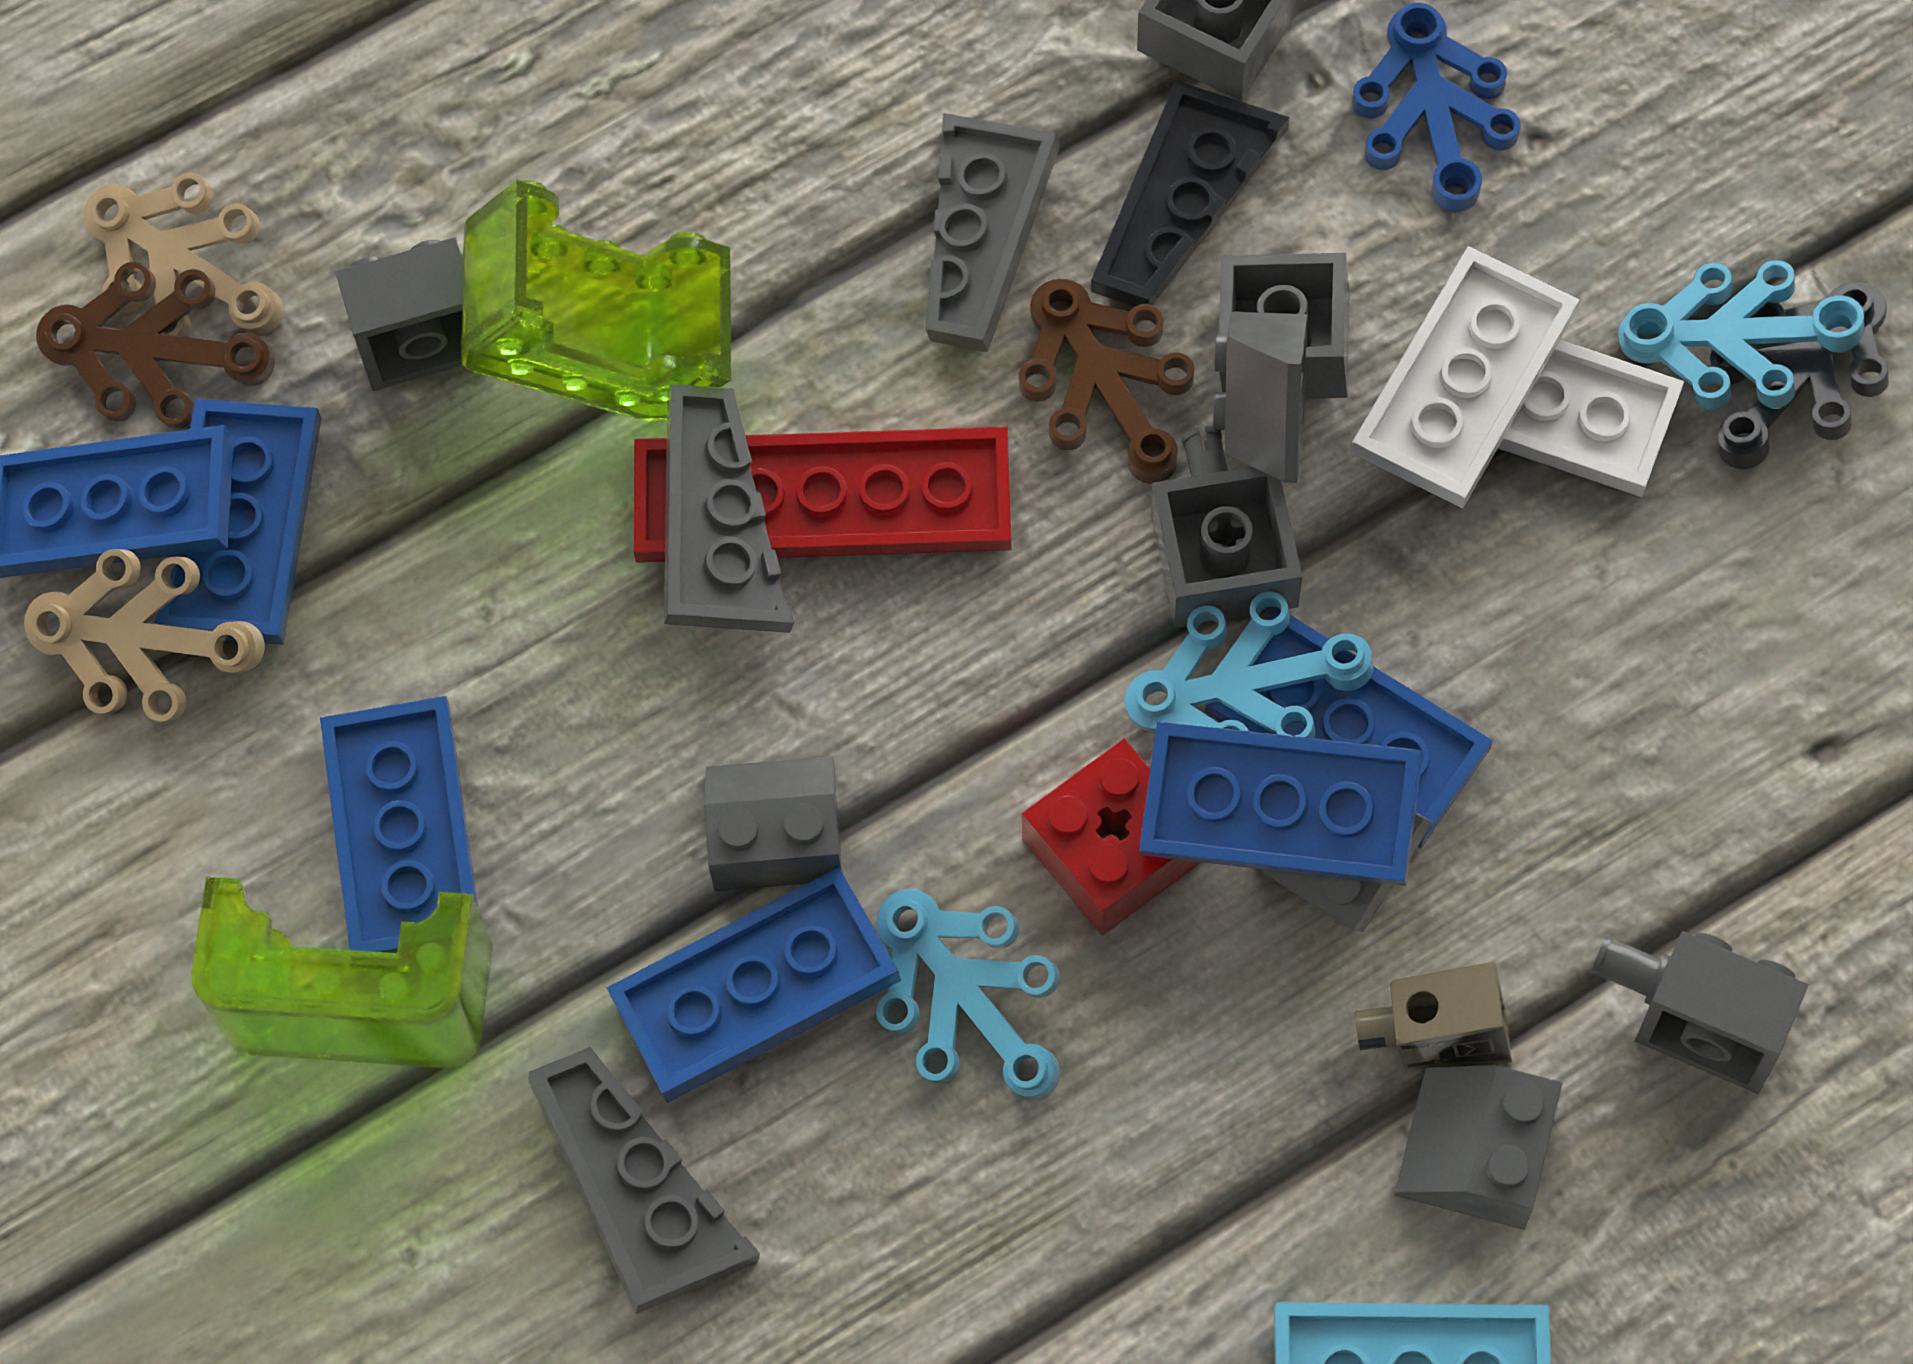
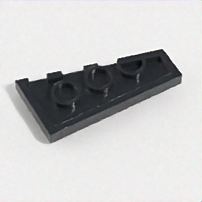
M1176 80L1091 279V292L1134 307L1142 304L1153 306L1286 133L1289 126V117Z

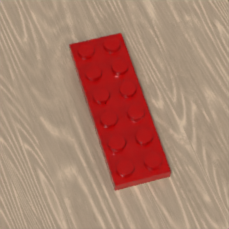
M1008 426L745 435L752 459L750 468L757 493L760 492L766 513L764 522L771 549L776 551L777 558L1012 550ZM667 438L634 439L633 553L636 563L665 562Z

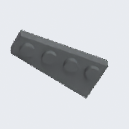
M943 113L942 133L944 144L943 156L939 159L938 180L940 183L938 210H935L934 233L936 242L934 259L931 260L926 332L932 342L988 352L1059 152L1060 143L1057 133Z
M671 384L667 394L664 624L790 633L794 620L789 602L786 603L779 579L781 570L776 551L771 549L764 522L766 513L760 492L757 493L750 468L752 459L732 388Z
M591 1047L529 1071L528 1081L635 1314L759 1262L760 1253L746 1236L742 1238L724 1216L725 1210L708 1190L704 1191L681 1164L682 1158L666 1139L662 1140L644 1119L642 1109Z

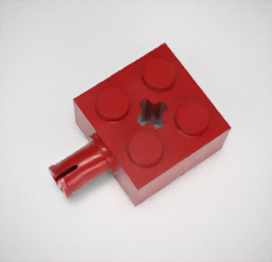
M1125 738L1022 812V840L1102 936L1201 863L1143 856L1140 853L1139 847L1150 768ZM1106 833H1111V834H1112V835H1109V836L1105 837L1104 839L1102 838V835H1103V834H1106ZM1120 833L1125 836V839L1120 841L1114 835Z

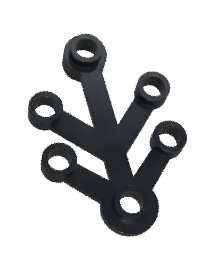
M1862 282L1846 283L1831 291L1828 297L1842 295L1853 298L1861 305L1864 312L1865 332L1863 338L1851 349L1854 359L1850 366L1851 387L1858 395L1864 397L1878 396L1889 385L1888 364L1884 358L1878 355L1874 334L1879 330L1887 315L1886 299L1879 289L1870 284ZM1767 302L1750 318L1813 316L1814 309L1819 303L1784 309L1780 303ZM1839 326L1830 331L1843 332L1848 330V328ZM1818 341L1797 342L1756 349L1757 352L1772 364L1783 365L1792 372L1795 386L1794 397L1787 405L1779 408L1767 407L1758 399L1748 412H1737L1730 415L1720 425L1717 438L1720 456L1727 465L1737 469H1749L1758 466L1769 454L1768 428L1810 380L1815 399V405L1812 410L1815 433L1826 440H1837L1847 435L1852 426L1851 409L1849 404L1840 397L1832 358L1835 352L1822 347ZM1712 350L1710 354L1711 367L1723 369L1729 375L1730 385L1739 383L1746 378L1735 367L1720 365L1726 360ZM1865 372H1875L1879 374L1877 377L1873 379H1864L1860 377V375H1862ZM1774 381L1768 390H1780L1785 384ZM1832 414L1842 417L1836 422L1822 420L1825 416ZM1743 433H1748V434H1750L1749 436H1746V437H1736V435H1738V434H1743Z

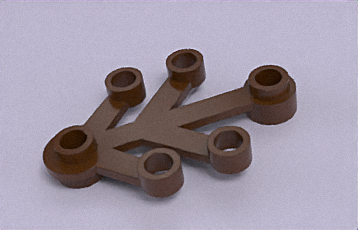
M127 262L117 270L114 278L115 284L82 308L71 304H64L50 309L43 315L36 330V341L41 353L55 364L61 366L74 365L95 393L94 403L96 409L112 421H123L129 418L135 410L136 398L128 387L118 381H114L96 352L121 355L155 401L154 411L157 418L173 429H182L191 423L194 401L183 391L176 389L156 360L224 368L231 378L245 386H255L263 383L270 377L275 366V356L271 347L259 336L252 333L237 334L230 338L228 342L161 334L193 309L200 310L206 308L214 300L216 289L213 281L198 269L183 271L177 277L174 291L124 329L101 327L131 301L143 302L149 299L155 291L156 279L154 274L142 263ZM134 273H143L145 278L143 286L137 291H128L126 288L127 279ZM194 280L203 281V293L195 299L187 298L186 288L189 283ZM64 325H73L75 328L74 337L67 343H58V330ZM244 347H252L254 349V359L246 366H237L235 362L237 352ZM113 392H123L124 403L122 407L116 411H108L106 407L108 396ZM175 399L183 400V413L175 419L167 418L166 407L169 402Z
M1054 279L1045 282L1037 288L1031 298V318L1041 331L1032 359L1024 363L1019 371V389L1021 394L1026 399L1034 402L1045 401L1053 395L1056 389L1054 366L1065 339L1076 355L1077 360L1063 406L1053 413L1049 421L1051 442L1062 450H1074L1084 443L1087 431L1085 418L1094 388L1096 387L1130 441L1128 446V468L1132 475L1139 481L1148 484L1166 481L1173 475L1177 467V444L1174 438L1166 431L1152 428L1121 377L1157 385L1162 391L1170 395H1181L1189 391L1193 385L1195 371L1193 361L1187 355L1179 352L1169 353L1161 359L1100 345L1089 329L1128 336L1133 344L1139 347H1150L1158 343L1163 335V315L1156 307L1142 304L1134 307L1131 311H1125L1091 302L1085 288L1075 281ZM1056 301H1066L1071 303L1072 306L1065 311H1057L1050 305ZM1149 320L1156 327L1151 331L1142 332L1137 330L1134 325L1138 321ZM1171 368H1180L1187 375L1180 380H1172L1165 375V372ZM1034 374H1041L1048 379V382L1043 386L1035 387L1030 385L1027 379ZM1069 422L1075 424L1079 430L1073 435H1063L1058 432L1057 428L1061 424ZM1147 445H1158L1164 449V452L1159 456L1151 457L1144 454L1142 448Z

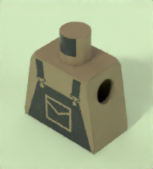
M1495 962L1395 979L1390 982L1392 1006L1355 1011L1360 1051L1397 1046L1405 1069L1417 1070L1512 1062L1505 1001Z

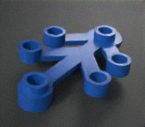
M1411 3L1404 6L1391 18L1387 30V40L1391 48L1369 77H1364L1355 84L1352 106L1355 112L1362 117L1376 118L1381 116L1388 107L1389 88L1408 65L1412 63L1416 83L1382 128L1375 129L1368 135L1365 145V159L1370 166L1379 170L1391 169L1397 165L1401 156L1402 142L1424 114L1437 164L1431 187L1432 197L1444 210L1461 212L1471 208L1477 202L1482 185V174L1476 164L1461 157L1450 111L1482 129L1484 142L1490 148L1500 151L1510 149L1516 144L1521 123L1519 117L1513 111L1504 108L1497 109L1480 99H1492L1498 97L1504 91L1507 69L1503 62L1493 57L1484 58L1448 37L1447 25L1434 7L1425 3ZM1411 32H1420L1424 34L1426 38L1415 39L1408 36V34ZM1437 60L1469 76L1470 89L1476 96L1443 78L1440 74ZM1483 73H1490L1495 75L1498 80L1493 83H1486L1478 76ZM1372 92L1379 95L1381 99L1376 102H1367L1361 98V95ZM1502 124L1509 127L1511 132L1505 135L1498 134L1491 127ZM1378 144H1387L1393 148V151L1388 154H1381L1376 152L1373 147ZM1450 186H1458L1466 193L1456 195L1447 192L1445 189Z

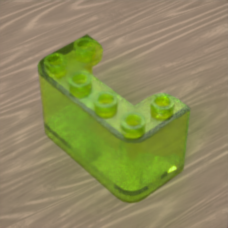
M515 180L465 221L461 361L462 365L468 370L645 421L667 420V394L671 384L721 388L731 381L730 247L706 240L699 233L679 232L672 235L669 240L661 243L646 255H641L622 249L617 243L609 240H594L568 232L561 225L553 224L559 216V198L557 195L548 190L545 185L529 180Z
M206 877L191 979L197 996L223 1037L238 1052L258 1056L450 1068L458 1067L469 1061L478 1051L482 1039L493 944L472 894L439 892L438 906L427 919L418 924L401 921L397 953L292 947L287 936L279 930L272 928L273 921L268 913L255 912L248 907L245 901L244 886L240 879Z

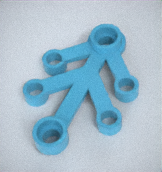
M1772 260L1764 263L1759 268L1757 277L1707 320H1687L1703 304L1719 305L1726 302L1732 295L1733 285L1730 270L1720 263H1708L1701 266L1696 271L1694 280L1664 306L1655 303H1645L1632 308L1619 326L1618 339L1621 350L1630 359L1640 363L1661 361L1690 384L1693 388L1694 400L1701 408L1716 410L1729 402L1731 398L1730 378L1721 368L1707 367L1684 346L1710 347L1756 384L1757 397L1763 405L1779 408L1787 405L1794 397L1793 374L1783 365L1772 364L1749 344L1818 341L1822 347L1836 353L1846 352L1856 346L1863 338L1865 332L1864 312L1861 305L1853 298L1837 295L1822 300L1814 309L1813 316L1750 318L1767 302H1784L1795 292V275L1792 266L1782 260ZM1774 277H1781L1786 280L1777 286L1766 283ZM1710 280H1720L1723 282L1717 288H1707L1704 286ZM1839 326L1848 328V330L1843 332L1830 331ZM1647 334L1659 335L1658 337L1653 339H1641L1643 336ZM1774 381L1785 384L1782 389L1776 391L1765 388L1767 384ZM1708 384L1722 386L1720 390L1714 393H1707L1701 390Z
M1267 591L1260 593L1252 600L1250 604L1251 621L1214 673L1190 679L1208 649L1220 646L1225 641L1228 633L1223 613L1214 606L1204 605L1190 613L1187 620L1189 634L1163 670L1144 672L1131 682L1126 691L1125 706L1132 722L1139 728L1150 732H1156L1157 721L1248 731L1247 727L1237 720H1226L1218 723L1195 708V706L1218 701L1273 734L1292 736L1283 731L1284 727L1291 721H1301L1307 726L1301 734L1295 736L1314 738L1315 726L1308 710L1300 706L1283 708L1258 692L1325 678L1332 687L1338 690H1356L1365 685L1372 676L1373 659L1371 650L1366 641L1354 634H1339L1329 639L1321 651L1253 665L1273 635L1283 632L1290 622L1289 608L1285 598L1279 593ZM1267 607H1276L1281 610L1280 615L1273 620H1263L1259 617L1260 612ZM1204 621H1214L1219 624L1217 629L1210 634H1200L1196 631L1197 627ZM1343 650H1353L1357 653L1356 658L1346 664L1334 660L1335 655ZM1162 691L1168 694L1167 699L1160 705L1153 706L1145 702L1147 696L1154 692Z
M903 889L890 895L879 909L877 929L882 941L893 950L892 960L899 971L901 981L889 987L888 993L879 1000L876 1007V1016L879 1023L884 1028L898 1034L907 1033L917 1025L920 1010L916 1001L913 1000L919 957H921L935 974L928 1043L920 1048L916 1056V1067L919 1073L934 1083H946L952 1080L958 1073L960 1060L955 1051L960 1005L1005 1061L1003 1076L1008 1087L1013 1092L1028 1099H1040L1049 1095L1056 1088L1060 1079L1058 1060L1050 1051L1042 1046L1032 1043L1026 1044L980 987L1023 990L1033 997L1044 998L1051 995L1059 985L1060 974L1055 964L1039 955L1029 956L1021 963L956 958L940 938H977L993 948H1006L1014 943L1018 937L1019 923L1017 918L1007 909L1000 906L988 907L981 913L940 911L933 898L916 889ZM907 910H915L918 916L916 926L911 931L901 932L898 926L899 917ZM1003 916L1007 919V931L999 938H990L987 932L989 922L995 917ZM1036 966H1046L1048 970L1046 983L1039 988H1031L1028 983L1030 970ZM904 1001L908 1008L906 1018L901 1023L892 1024L888 1017L890 1007L895 1002ZM936 1051H944L948 1057L946 1068L941 1073L932 1074L928 1068L930 1056ZM1027 1058H1035L1039 1065L1037 1076L1030 1081H1022L1018 1075L1019 1065Z

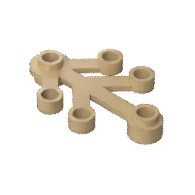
M189 172L178 176L169 188L136 195L131 189L120 184L102 186L91 194L84 207L83 220L87 231L95 239L105 243L110 277L105 281L102 293L115 284L114 278L119 267L133 261L131 241L148 251L150 271L156 279L154 291L155 304L174 291V284L178 277L177 271L182 273L188 269H198L213 281L216 289L215 296L229 305L231 319L247 333L265 335L279 325L283 316V304L280 297L274 291L259 282H248L242 285L192 252V250L230 241L236 244L251 242L259 232L260 223L257 215L248 207L240 203H233L223 208L218 218L160 231L145 220L181 209L192 214L203 212L209 207L213 199V191L210 184L199 175ZM192 185H199L200 191L198 196L193 201L185 202L184 194L186 190ZM118 204L119 211L117 216L111 221H104L107 210L112 205ZM240 215H246L245 227L239 232H231L232 221ZM134 274L127 279L126 284H130L131 291H137L142 287L134 279ZM194 280V281H193L194 283H196V284H198L199 286H201L202 288H204V282H203V281H201V280ZM258 296V308L251 314H244L243 308L245 303L251 297ZM131 301L119 312L123 314L132 313L143 302ZM185 315L177 322V326L172 332L161 334L188 337L191 330V321L188 315Z
M113 549L104 552L97 561L96 572L69 595L62 592H48L38 596L31 602L24 618V628L28 640L42 653L48 655L62 654L85 685L83 700L86 706L98 714L113 713L120 710L127 700V688L120 678L106 673L86 641L107 643L144 693L142 707L145 714L157 722L178 719L184 713L187 701L183 690L176 684L168 682L145 649L210 657L212 663L218 669L229 673L245 672L253 669L260 663L264 655L265 643L263 636L254 625L248 622H225L218 625L213 631L147 623L149 619L178 595L189 594L198 586L200 581L199 569L195 562L186 557H170L163 560L156 569V579L110 618L87 614L115 588L131 586L139 578L141 571L139 559L133 552L125 549ZM117 557H120L126 566V572L120 580H117L111 572L112 562ZM177 564L185 572V581L179 588L175 587L170 579L171 570ZM51 612L55 613L60 620V628L55 635H52L47 629V617ZM229 635L234 637L238 643V653L233 659L228 658L223 651L224 640ZM103 683L110 686L113 694L112 700L107 706L101 703L98 698V690ZM162 691L167 692L172 700L171 709L167 714L161 712L157 706V697Z

